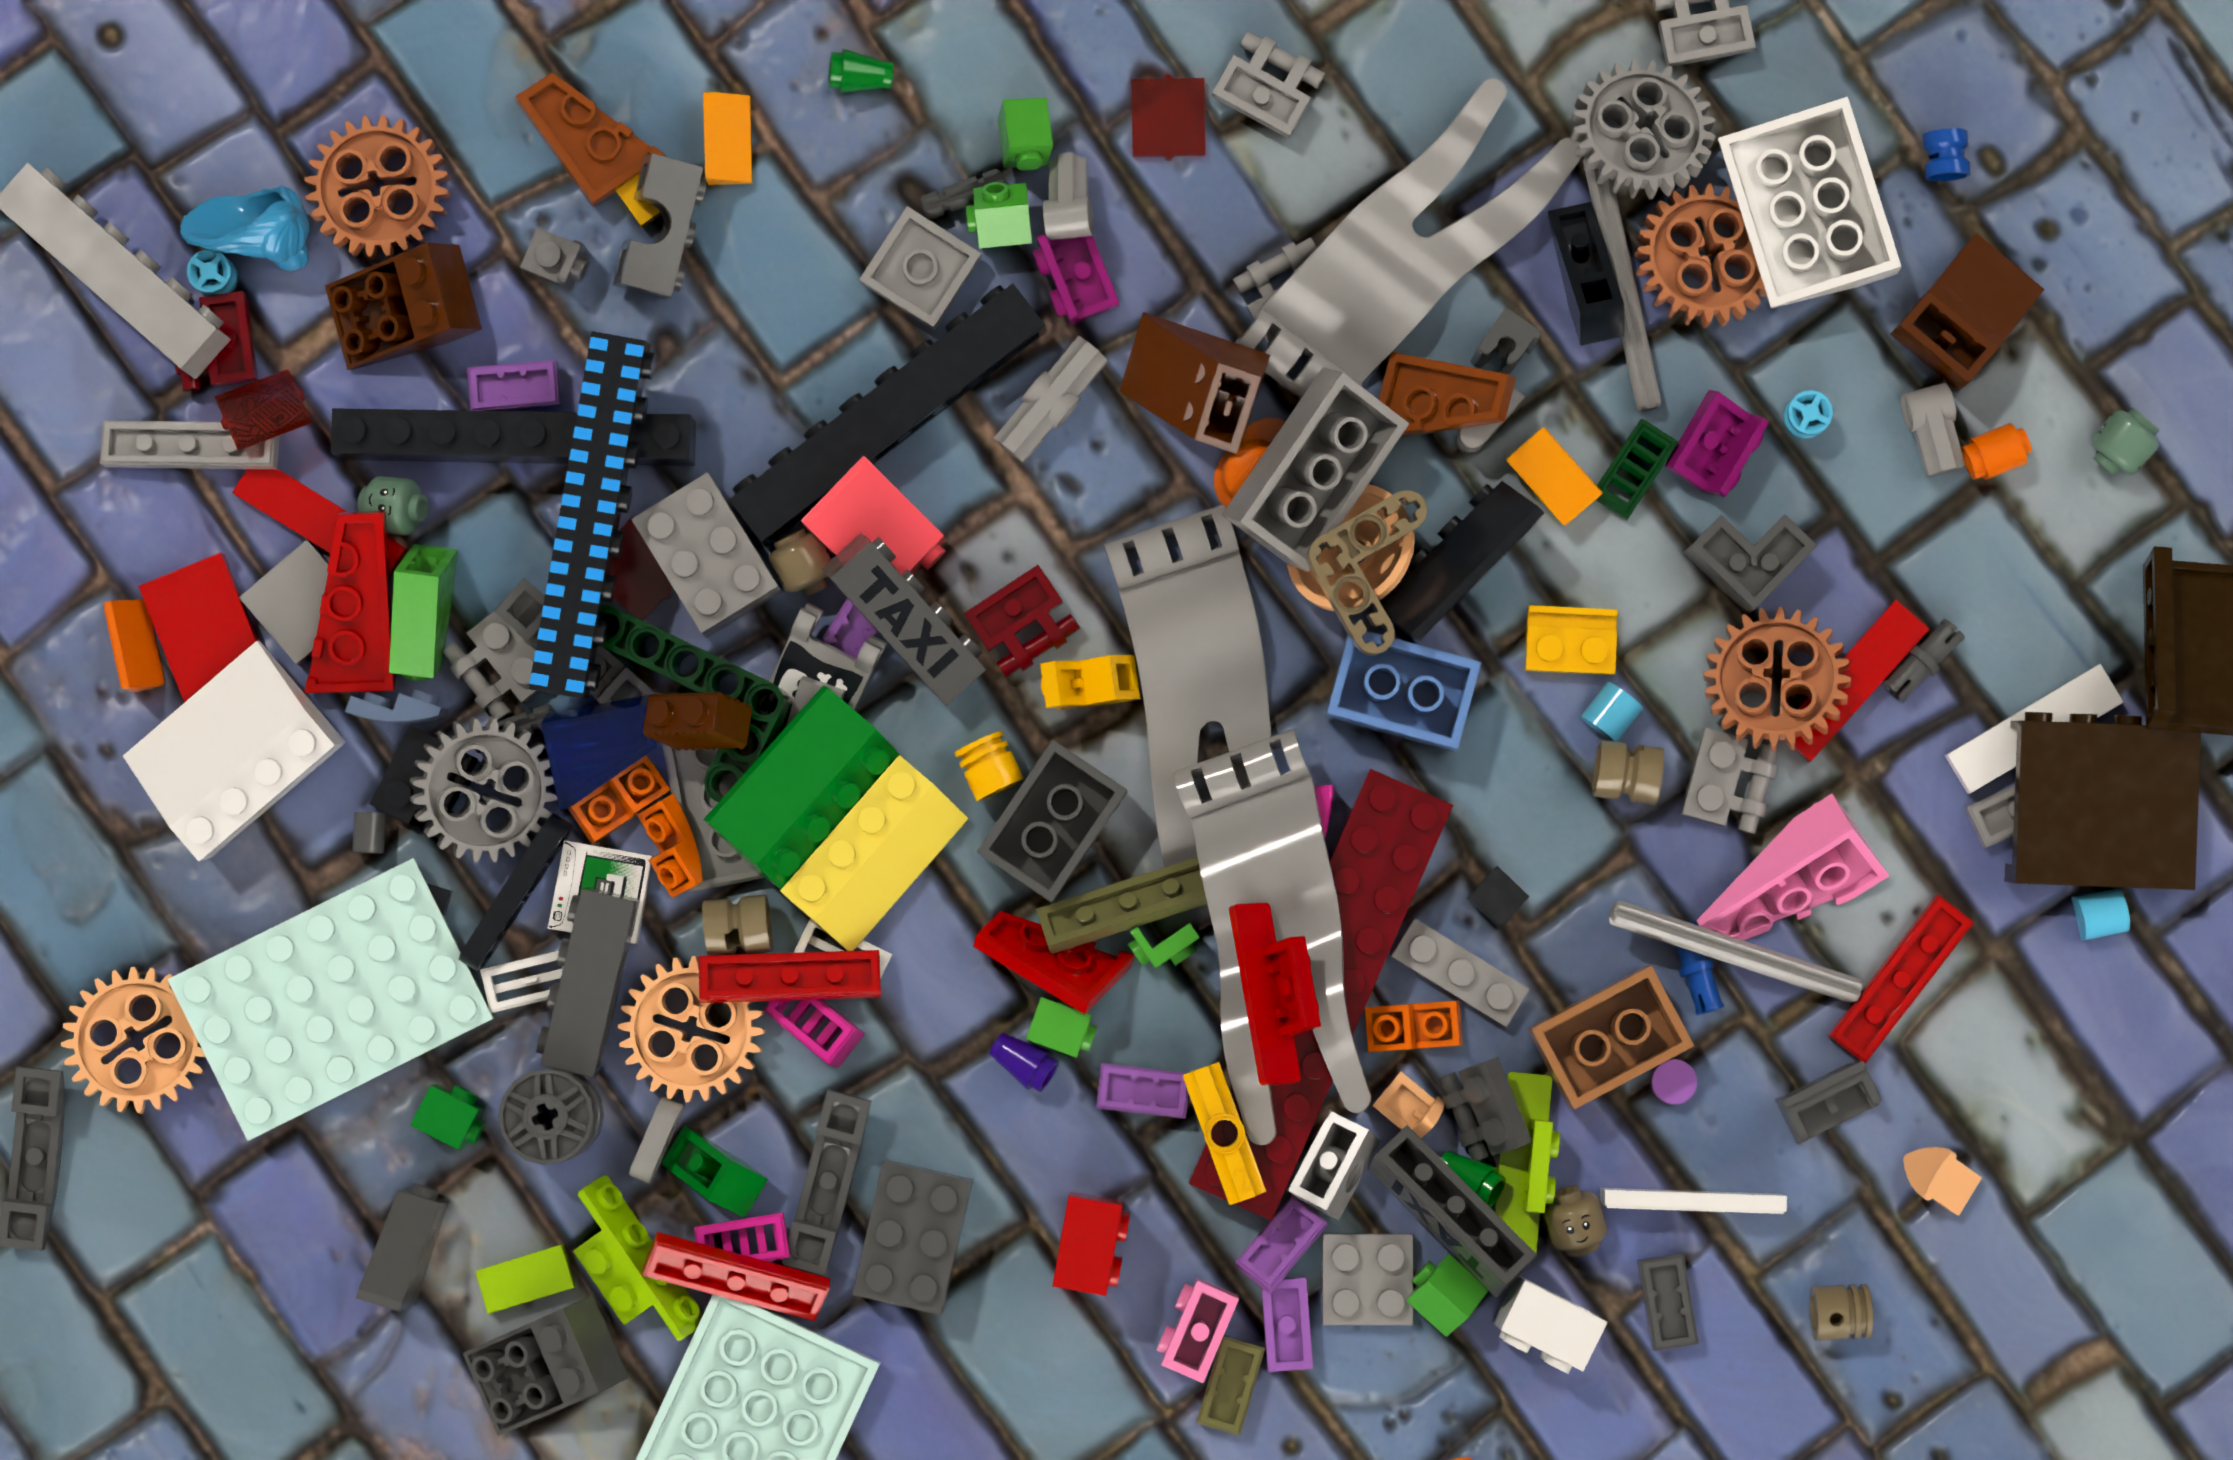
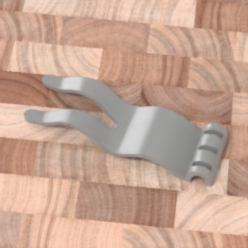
M1494 78L1483 81L1446 130L1422 154L1373 191L1346 215L1297 270L1264 302L1253 317L1254 321L1235 343L1254 349L1268 330L1272 332L1275 337L1263 352L1271 355L1265 373L1299 399L1303 397L1322 367L1343 372L1362 387V382L1407 337L1439 299L1460 278L1515 237L1544 209L1582 158L1575 156L1580 143L1572 141L1570 138L1561 139L1517 181L1497 196L1429 237L1419 236L1413 229V221L1437 198L1462 169L1506 97L1507 89L1502 81ZM1300 355H1302L1308 361L1301 372L1294 379H1291L1286 374L1296 363Z
M1224 504L1103 544L1123 603L1139 672L1148 736L1155 821L1164 867L1198 857L1191 819L1179 796L1174 772L1198 763L1201 728L1211 721L1221 723L1229 752L1272 737L1265 664L1258 621L1232 523L1222 516L1226 509ZM1213 521L1221 545L1211 548L1203 524ZM1174 534L1182 558L1172 561L1164 537ZM1135 547L1143 571L1133 574L1125 550ZM1243 761L1234 764L1241 786L1251 785ZM1199 907L1184 912H1193Z
M1295 728L1174 772L1179 796L1191 819L1201 877L1217 943L1221 982V1032L1225 1061L1248 1138L1256 1145L1271 1143L1276 1137L1277 1129L1270 1085L1262 1086L1259 1083L1229 914V907L1235 904L1268 903L1271 907L1277 942L1289 937L1305 936L1311 960V973L1316 999L1319 1004L1321 1027L1313 1029L1316 1041L1344 1107L1350 1112L1359 1113L1367 1109L1371 1102V1093L1355 1046L1347 1012L1344 986L1343 932L1337 891L1321 823L1315 784L1309 766L1301 752L1298 742L1300 740ZM1281 747L1290 771L1285 773L1280 772L1273 750ZM1242 761L1251 785L1246 787L1241 786L1234 768V764ZM1203 775L1212 799L1204 802L1195 782V778Z

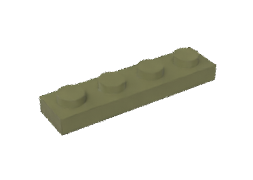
M1198 857L1037 908L1036 911L1051 955L1206 905L1207 900Z

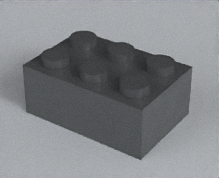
M1052 739L977 850V853L1049 902L1054 903L1128 793V790Z
M885 1159L880 1171L852 1295L941 1315L947 1299L974 1179Z

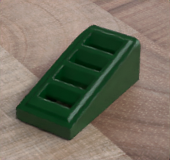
M1640 419L1598 482L1597 486L1603 494L1596 501L1623 519L1628 520L1677 446L1678 441L1646 420ZM1639 437H1643L1662 450L1657 456L1638 444L1637 440ZM1629 452L1652 465L1649 471L1644 470L1626 457ZM1619 467L1641 480L1639 486L1636 487L1616 474ZM1610 482L1632 496L1628 503L1606 489Z

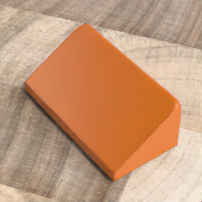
M111 600L104 602L105 605L103 607L121 688L135 693L163 686L165 679L154 628L144 600Z

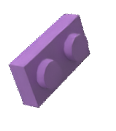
M1306 1277L1284 1278L1271 1294L1261 1287L1268 1372L1313 1369Z

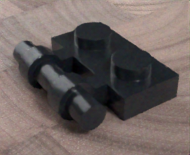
M413 725L409 726L369 803L377 809L410 825L415 820L414 815L419 810L425 808L424 805L413 804L410 801L411 796L422 792V788L410 782V778L421 777L424 774V771L414 764L415 760L429 761L431 758L423 747L425 744L436 748L441 745L437 737ZM465 753L461 760L462 769L464 771H472L478 758ZM452 772L447 775L448 780L468 787L472 782ZM461 791L451 792L444 800L446 812L454 813L452 809ZM431 820L426 821L421 831L424 832Z

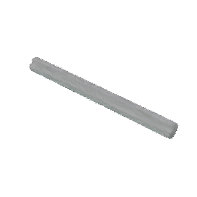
M1585 156L1583 159L1584 168L1589 156ZM1598 168L1588 172L1585 171L1595 216L1624 302V337H1621L1636 408L1639 411L1652 410L1661 405V398L1616 194L1613 193L1614 182L1609 178L1599 185L1597 180L1601 171Z
M1622 900L1614 902L1609 914V923L1611 925L1848 1003L1858 1001L1861 995L1863 983L1859 978Z

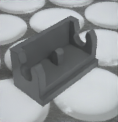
M1505 307L1478 346L1470 362L1482 368L1491 359L1492 353L1498 351L1499 357L1504 358L1507 356V364L1501 368L1500 373L1510 374L1525 352L1531 353L1543 332Z
M1854 1060L1775 1099L1796 1143L1801 1144L1864 1111L1878 1106L1881 1098L1864 1062Z

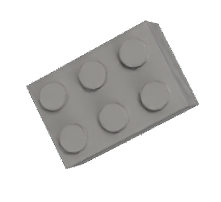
M708 472L631 519L696 626L706 638L783 592Z

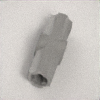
M1078 336L1066 352L1061 355L1049 372L1044 371L1030 386L1021 400L1023 402L1022 405L994 437V441L1011 456L1024 464L1041 445L1053 428H1059L1070 416L1081 400L1079 396L1108 363V359L1088 341Z

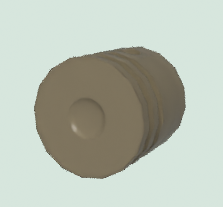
M1850 1284L1847 1289L1845 1285L1811 1286L1809 1293V1316L1814 1340L1848 1339L1849 1335H1851L1852 1339H1859L1861 1334L1865 1339L1871 1338L1873 1332V1307L1870 1289L1867 1284H1860L1858 1288L1855 1284Z

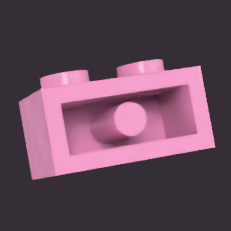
M1196 1277L1193 1287L1185 1283L1174 1309L1181 1311L1175 1328L1166 1326L1156 1349L1163 1353L1161 1365L1204 1383L1239 1301L1238 1295Z

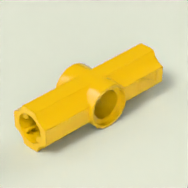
M1220 1062L1183 1074L1184 1083L1228 1204L1238 1203L1266 1192ZM1228 1120L1235 1124L1237 1137L1232 1144L1220 1146L1213 1142L1211 1130L1218 1121Z

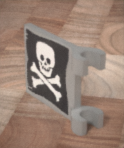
M807 603L804 609H800L795 619L790 637L769 682L786 691L793 704L800 679L806 676L845 690L843 701L855 710L871 674L886 648L887 642L871 635L868 641L864 642L858 657L855 658L812 636L823 614V610ZM767 693L761 698L758 706L762 715H769L777 708L778 699L775 693Z

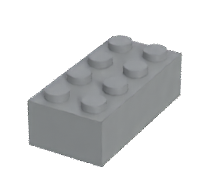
M1322 367L1222 516L1288 565L1309 572L1307 551L1310 545L1318 537L1341 525L1409 423L1343 372ZM1325 544L1319 546L1321 553L1326 547Z

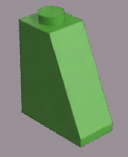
M413 544L395 569L389 673L401 674L404 679L409 681H425L429 678H434L441 668L444 660L442 652L446 645L458 549Z

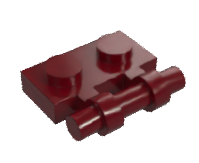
M244 291L199 297L200 308L205 305L221 318L224 324L219 329L231 339L204 370H209L210 384L214 387L258 381L247 294ZM175 364L176 374L181 375L183 391L200 390L199 376L197 379H194Z
M1036 565L964 613L988 652L1003 642L1010 651L1009 655L996 662L1005 677L1020 668L1022 671H1025L1034 665L1033 659L1053 646L1056 649L1067 643L1066 638L1080 629L1071 614L1057 623L1049 614V612L1063 604V601L1039 565ZM1038 621L1044 632L1022 645L1015 634Z

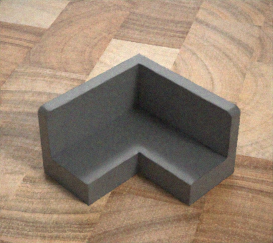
M1786 514L1754 546L1725 517L1720 515L1684 551V554L1741 610L1749 614L1818 545Z

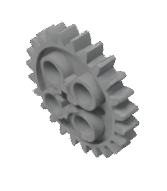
M1633 59L1628 71H1625L1622 65L1617 62L1614 64L1611 76L1606 71L1600 70L1595 80L1596 83L1588 81L1583 90L1584 95L1579 94L1574 106L1577 110L1573 112L1570 123L1577 126L1573 129L1570 139L1581 142L1577 147L1575 156H1589L1584 170L1588 172L1598 168L1601 173L1597 183L1600 185L1609 178L1614 181L1613 193L1615 194L1625 185L1629 186V194L1633 199L1640 188L1645 189L1649 200L1654 198L1658 187L1661 188L1666 196H1670L1675 183L1684 189L1691 179L1690 176L1696 178L1699 176L1703 168L1701 163L1706 164L1712 153L1708 148H1711L1716 135L1709 131H1711L1715 123V118L1704 116L1711 104L1709 101H1696L1701 91L1700 87H1694L1689 90L1684 87L1688 75L1684 74L1677 80L1671 78L1673 67L1671 65L1666 67L1663 73L1656 72L1655 60L1650 61L1646 70H1641L1638 61ZM1638 97L1649 98L1655 105L1643 104ZM1611 119L1617 122L1621 128L1609 127L1603 120ZM1665 130L1677 132L1682 139L1671 138ZM1630 153L1642 154L1648 162L1637 161Z
M475 716L471 717L469 730H465L455 721L453 722L454 736L449 738L439 730L437 736L441 745L438 748L429 744L423 746L431 756L429 761L415 760L414 764L424 771V774L421 777L410 778V782L422 788V792L411 796L410 801L413 804L424 805L425 808L418 811L414 816L419 822L431 820L424 833L428 837H432L441 832L437 846L444 850L453 842V855L456 858L460 859L465 851L470 849V857L474 862H479L483 851L487 852L490 860L497 862L498 851L501 848L511 857H514L515 848L513 843L519 841L524 846L529 847L531 843L527 833L530 830L538 833L541 829V826L537 823L539 817L549 818L552 815L551 812L544 808L545 802L556 801L558 796L546 791V786L558 782V779L554 775L544 774L543 771L548 769L553 764V761L549 757L537 758L544 749V746L540 742L527 746L531 733L526 729L514 736L515 723L508 720L501 730H499L498 721L494 716L489 717L485 728H482L481 723ZM469 750H480L483 759L479 768L470 772L464 771L461 765L463 755ZM511 766H521L524 772L521 783L516 787H505L503 783L505 771ZM452 772L480 785H485L488 780V784L495 790L517 797L521 800V803L518 806H514L489 794H483L480 799V795L471 787L452 782L447 779V775ZM455 791L463 792L465 794V804L462 809L454 813L446 812L444 800L447 795ZM497 807L505 808L507 817L504 824L499 828H488L485 820L489 811Z

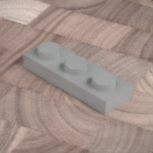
M1415 918L1390 956L1504 1027L1508 1026L1530 990Z

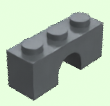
M654 153L644 156L634 200L648 203L659 210L663 220V230L658 240L653 244H645L634 240L623 242L613 286L661 299L671 298L673 291H680L686 270L685 266L680 265L683 249L691 247L696 231V223L690 222L694 205H701L707 181L701 179L704 167Z

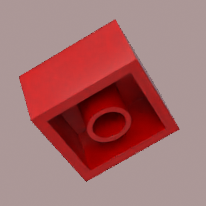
M1070 1191L1052 1287L1107 1296L1108 1286H1118L1122 1257L1114 1256L1116 1240L1126 1241L1130 1212L1122 1211L1123 1201Z

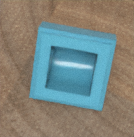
M1606 682L1580 716V719L1606 739L1619 741L1643 707L1624 690L1611 682Z
M2111 888L2071 897L2081 941L2129 931V910L2120 888Z

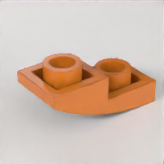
M645 753L609 776L606 782L570 804L568 811L591 844L594 845L669 793L671 789Z
M672 793L646 808L637 816L645 827L647 835L653 840L660 852L648 861L655 870L661 884L666 888L671 898H674L701 883L703 878L699 852L693 833L679 802Z
M1460 1000L1365 1007L1368 1052L1463 1045Z

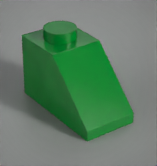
M685 1125L661 1162L665 1168L704 1198L743 1218L746 1217L768 1181L766 1177L746 1162Z

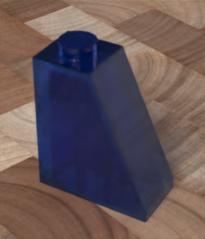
M651 695L552 712L545 715L541 726L560 810L570 808L657 748L659 742L646 737L643 733L648 698Z

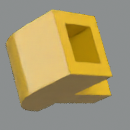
M1106 655L1080 661L1040 663L1042 675L1041 691L1045 698L1046 708H1057V710L1081 709L1140 699L1135 655Z

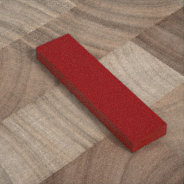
M246 469L232 491L239 498L329 553L331 552L337 515L341 512H347L279 469ZM387 536L389 574L391 578L408 549Z
M1894 600L1842 657L1843 659H1849L1850 664L1849 669L1840 674L1851 677V687L1838 689L1848 695L1847 705L1834 704L1840 711L1839 721L1825 718L1828 725V733L1825 735L1814 728L1811 730L1813 743L1810 745L1801 736L1795 738V751L1806 761L1811 762L1930 630L1898 600ZM1807 697L1797 710L1808 707L1811 703L1810 699Z
M1935 895L1861 991L1858 1001L1850 1005L1827 1037L1854 1058L1866 1064L1974 922L1940 895Z
M879 950L698 956L700 1003L881 997Z
M657 1232L642 1272V1276L814 1322L830 1289V1278Z

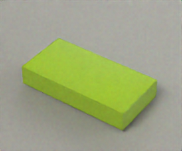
M564 1244L475 1271L487 1314L576 1287Z

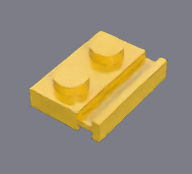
M1528 605L1524 671L1615 675L1618 610Z

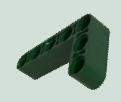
M605 605L602 619L608 620L617 617L620 627L614 637L606 640L604 648L697 693L720 692L719 685L722 678L728 674L736 675L738 679L737 689L728 697L739 699L740 702L751 705L752 715L749 733H755L758 745L757 749L747 756H743L738 747L736 749L730 747L729 750L726 748L718 749L706 773L704 785L708 796L714 801L719 802L724 797L719 788L721 779L727 774L734 773L739 780L783 731L792 707L790 696L782 688L615 607ZM656 636L659 642L658 651L655 655L644 658L641 654L642 643L648 637ZM689 655H696L698 659L696 672L691 676L683 677L680 673L681 662ZM767 693H775L778 699L777 708L769 715H761L758 706L760 699Z

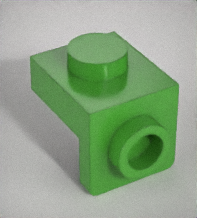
M1189 923L1152 948L1139 928L1135 927L1130 931L1134 940L1128 943V946L1142 966L1151 962L1156 969L1169 959L1176 966L1197 951L1192 943L1200 937Z

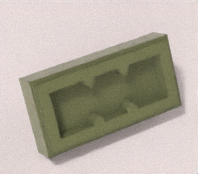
M1227 1335L1223 1336L1214 1358L1196 1423L1240 1436L1265 1347Z

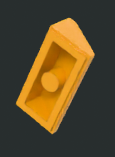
M703 92L705 179L708 185L753 184L750 95Z
M1545 426L1506 459L1510 466L1564 526L1575 519L1603 494L1600 488Z

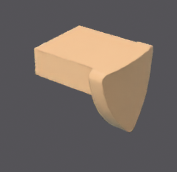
M1399 1071L1371 1106L1400 1130L1408 1125L1422 1138L1439 1120L1445 1103L1439 1096L1435 1099L1409 1077Z
M1927 1147L1907 1153L1903 1158L1904 1169L1913 1189L1925 1200L1932 1199L1946 1210L1959 1216L1982 1177L1956 1160V1153L1947 1148Z

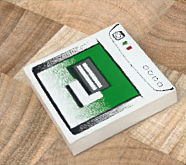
M564 840L548 929L571 933L574 922L567 921L572 897L573 895L580 896L583 888L590 887L640 899L630 941L632 944H638L652 865L648 860L654 856Z

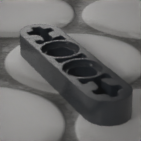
M555 813L546 820L464 946L459 956V961L476 972H479L486 965L563 847L564 840L568 839L573 829L571 823Z

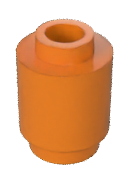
M2008 423L1970 438L1969 444L1962 446L1961 451L1965 467L1971 478L1976 480L1983 477L1985 480L2026 465L2027 454L2032 452V448L2024 429L2016 430L2012 423Z

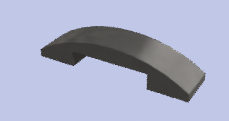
M523 578L494 612L536 647L545 595ZM598 646L595 664L601 665L600 680L597 690H590L589 694L626 727L631 729L646 712L649 696L657 693L610 651Z
M25 1066L16 1067L11 1112H16L8 1195L1 1205L0 1246L39 1251L45 1249L55 1205L62 1155L65 1107L63 1071Z
M830 1089L827 1090L799 1205L788 1237L791 1257L783 1258L782 1265L823 1276L826 1275L855 1173L871 1100Z

